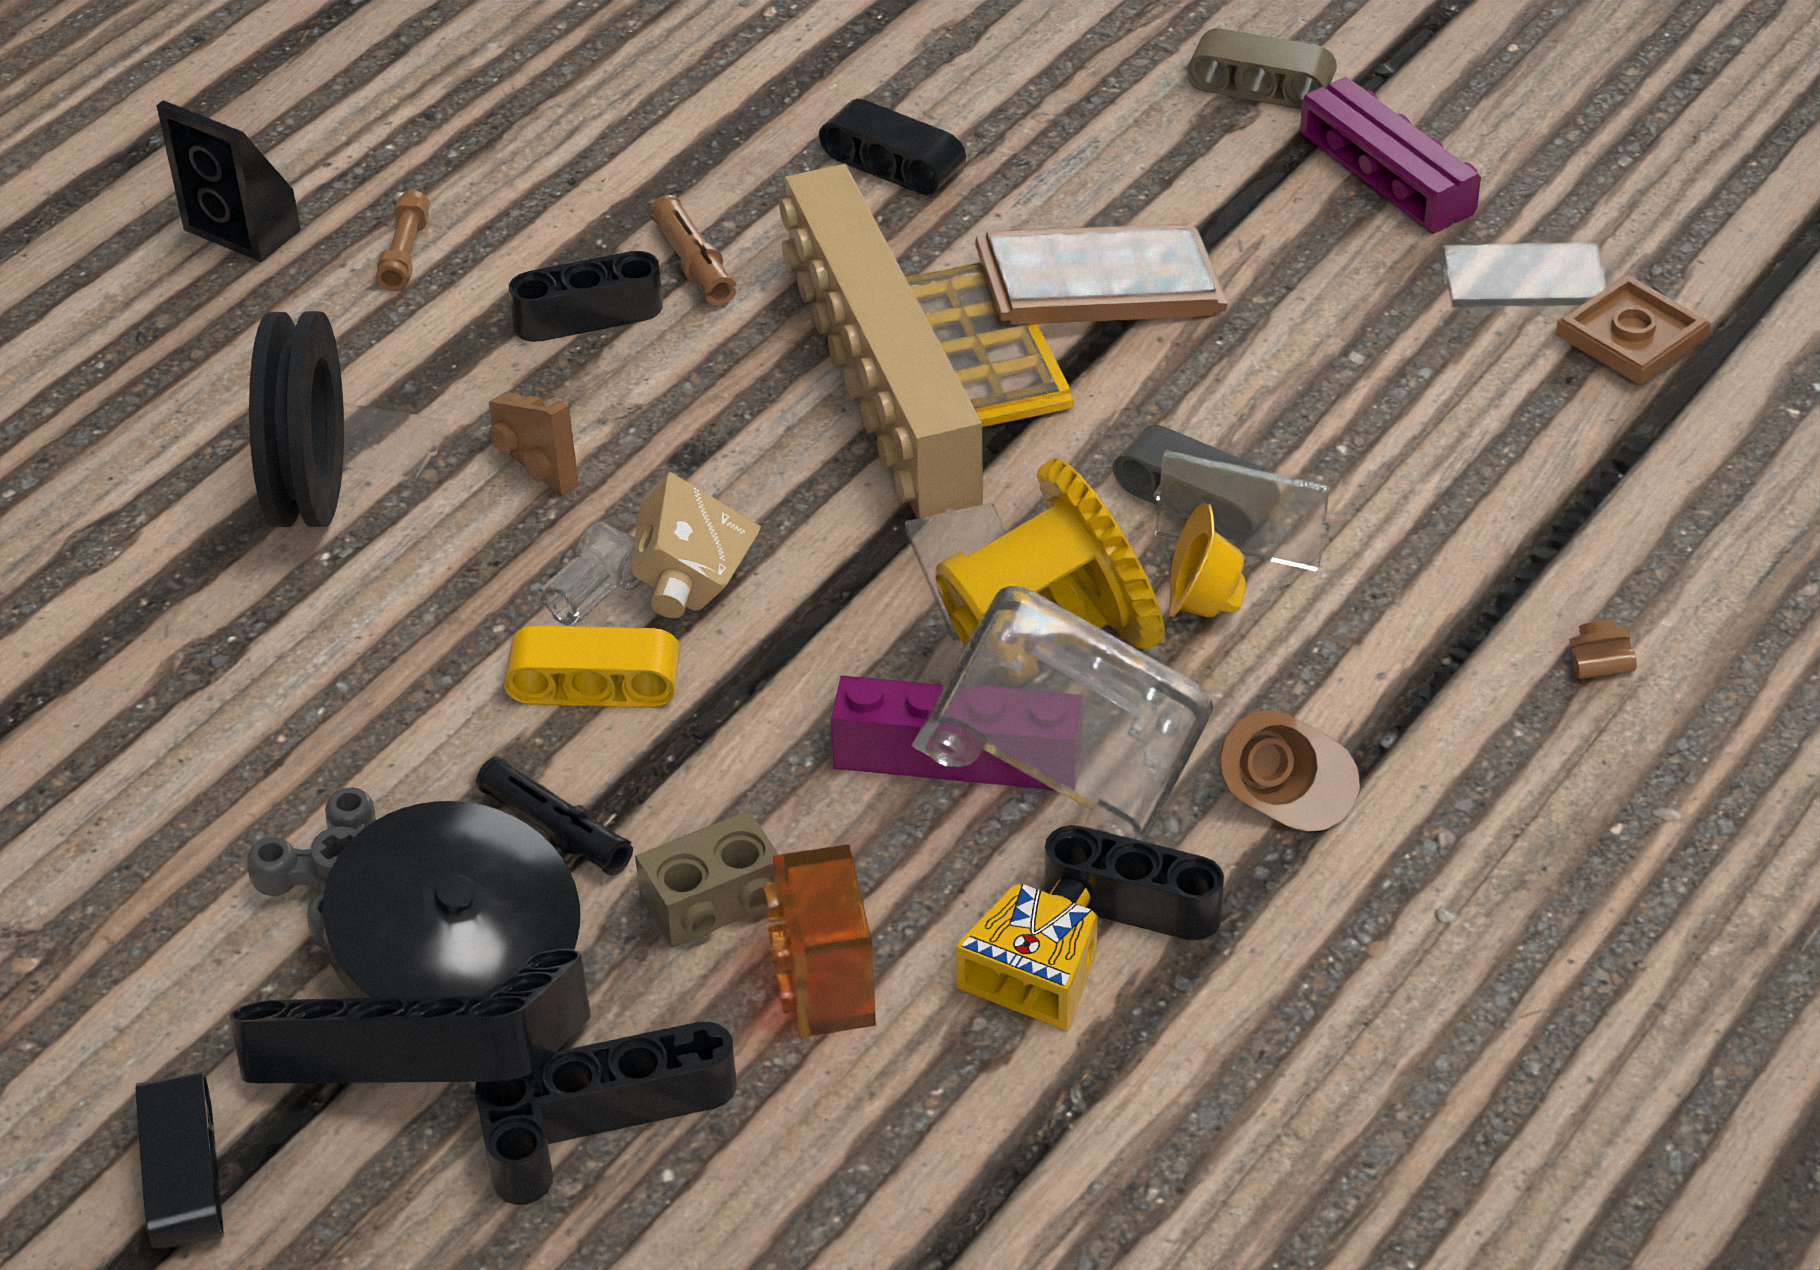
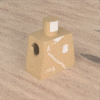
M669 471L642 498L640 503L630 570L634 577L655 588L651 599V607L659 615L667 618H678L684 614L686 607L694 611H700L728 584L758 535L761 526Z

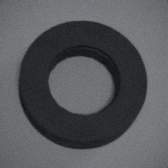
M321 311L303 312L297 321L296 327L288 313L267 312L260 321L255 337L249 387L251 458L261 510L266 521L272 527H291L297 520L299 512L307 526L326 527L333 520L338 504L344 455L343 390L335 336L328 317Z

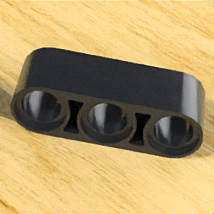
M857 98L851 100L819 129L820 144L831 158L923 195L934 194L966 162L965 149L953 134L864 99Z
M629 251L531 270L518 274L509 283L514 332L521 339L531 342L545 341L646 321L660 314L663 309L659 261L654 255L644 251Z
M1069 825L1060 827L1051 832L1046 839L1044 890L1048 894H1050L1057 881L1061 878L1074 879L1085 886L1090 893V901L1086 908L1091 909L1098 917L1182 939L1200 940L1208 938L1216 933L1221 925L1224 874L1221 867L1214 860L1084 826Z
M200 1071L136 1083L144 1210L153 1251L223 1238L224 1227L214 1121L205 1072Z

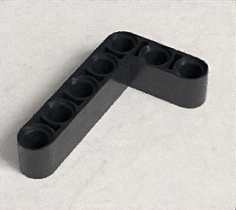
M554 949L540 952L525 959L484 996L265 1000L241 1006L232 1011L229 1016L242 1081L247 1083L499 1082L518 1079L537 1070L590 1019L591 1011L581 953L574 949Z

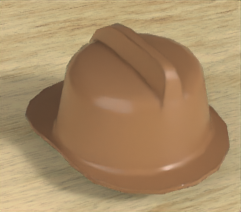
M1274 710L1252 712L1238 720L1224 738L1219 754L1221 776L1228 790L1243 803L1286 826L1306 832L1326 830L1343 821L1355 806L1360 782L1358 767L1349 751L1333 738L1290 715Z

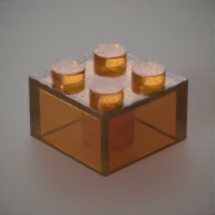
M846 844L772 856L774 882L763 884L768 921L769 923L778 921V925L767 926L772 964H777L779 972H786V974L777 975V987L782 1014L794 1012L799 1038L876 1026L872 939L850 845Z

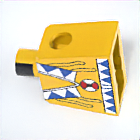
M1061 878L1058 880L1050 894L1024 884L1013 885L957 944V989L1067 1031L1074 1018L1097 951L1098 916L1091 909L1086 908L1090 901V893L1086 887L1071 878Z

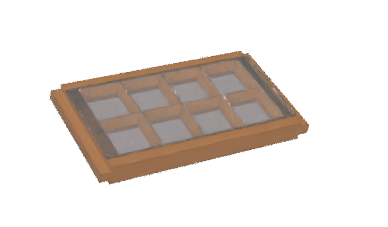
M1188 224L988 231L986 236H976L975 246L1000 321H1009L1010 325L1215 316L1216 312L1227 310V299L1198 229L1189 228Z

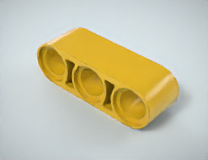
M527 626L518 630L512 637L503 686L506 693L514 700L530 705L659 707L668 703L674 697L681 646L671 633L655 628Z

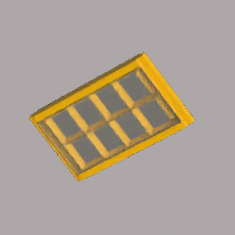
M981 262L905 277L979 416L982 427L1074 408V399L1070 393V387L1038 324L1010 325L1009 321H1000Z

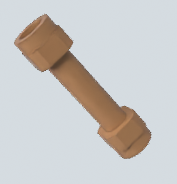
M416 190L406 191L396 203L394 209L397 224L390 249L384 250L380 254L377 263L376 280L380 286L387 290H401L410 280L413 271L410 256L417 230L424 229L429 218L430 201L422 192Z

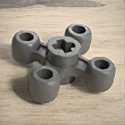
M353 787L343 788L330 796L325 807L328 829L322 831L314 838L311 849H295L282 838L270 837L255 843L247 856L250 881L255 889L264 895L279 896L289 892L295 885L311 886L317 890L318 896L311 901L307 910V922L311 938L317 946L324 950L326 949L322 936L321 919L327 878L333 864L349 841L376 820L374 803L370 796L363 790Z

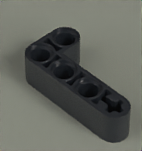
M709 1021L690 1023L556 1051L537 1070L524 1077L509 1081L476 1082V1101L492 1184L496 1194L505 1202L515 1205L530 1204L540 1200L547 1194L553 1184V1171L548 1144L707 1111L725 1105L733 1098L737 1089L733 1039L729 1031L720 1024Z

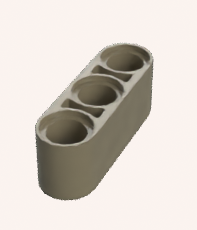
M1214 28L1207 31L1201 37L1188 64L1187 74L1194 86L1206 92L1302 109V100L1305 94L1321 87L1327 89L1335 75L1337 63L1330 51L1318 45Z

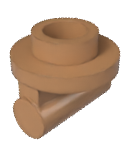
M1613 619L1582 624L1579 626L1580 635L1569 639L1573 656L1572 671L1577 680L1636 671L1637 660L1635 652L1631 648L1629 630L1626 628L1616 629Z

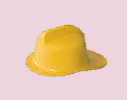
M1206 503L1196 507L1188 518L1174 552L1170 578L1172 602L1169 616L1174 617L1179 610L1204 617H1215L1221 611L1235 613L1239 611L1246 590V581L1242 574L1244 555L1234 545L1215 532L1212 507Z

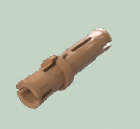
M664 195L656 199L650 208V211L654 213L650 214L651 218L659 226L669 244L681 259V268L690 282L696 283L709 304L714 306L727 304L733 299L737 290L733 288L736 286L735 281L723 267V258L714 245L708 244L676 196Z

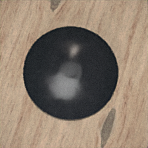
M434 801L415 804L388 813L362 829L349 841L333 864L327 878L321 921L322 936L330 963L339 979L356 998L484 996L525 959L532 955L554 949L575 950L580 929L581 912L577 888L569 868L553 845L539 832L518 818L485 805L460 801Z

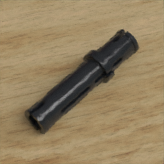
M492 757L480 768L476 778V785L479 786L478 789L551 835L554 839V844L565 853H578L610 876L617 875L628 865L633 854V847L630 845L632 844L631 841L617 835L597 822L596 814L586 806L571 805L542 784L537 783L508 764L502 757Z

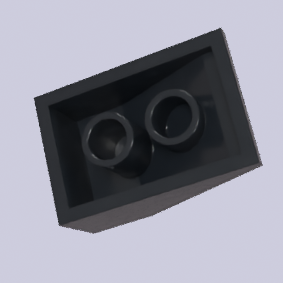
M164 100L156 105L184 231L263 262L301 230L293 188L243 131Z

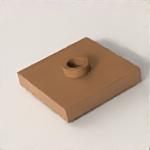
M1625 274L1557 321L1556 336L1641 385L1708 338L1711 322Z

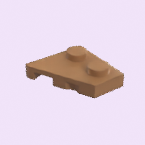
M505 392L489 401L492 426L489 429L490 437L495 447L503 455L512 456L527 469L534 480L538 482L543 481L561 496L579 486L570 409L567 403L558 400L546 407L541 397L529 396L523 398L520 394Z

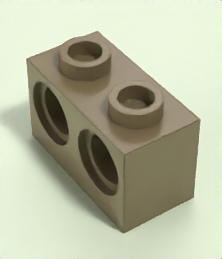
M749 810L635 855L640 898L671 947L694 938L707 936L718 928L752 914L765 912L770 907L785 901L782 858Z

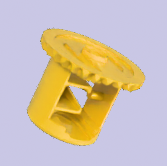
M1053 458L1039 467L1036 475L1040 483L1039 488L1045 497L1043 503L1047 510L971 555L967 556L963 552H957L936 566V586L957 635L988 677L999 688L1006 691H1017L1036 678L1035 668L1106 625L1116 629L1121 638H1126L1130 645L1141 649L1152 648L1161 643L1165 637L1163 617L1156 596L1127 538L1091 486L1073 467L1059 458Z

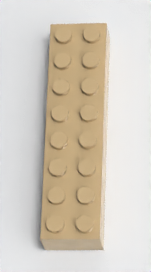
M846 164L785 176L786 198L779 201L782 222L785 229L789 232V240L782 242L785 265L789 272L795 270L797 272V283L801 298L804 303L810 301L812 303L816 329L819 334L826 333L828 336V347L833 364L836 367L842 365L844 368L847 392L852 400L858 398L860 401V411L867 433L875 432L877 436V447L883 466L885 468L892 467L894 470L895 487L902 503H910L919 523L983 508L982 422Z

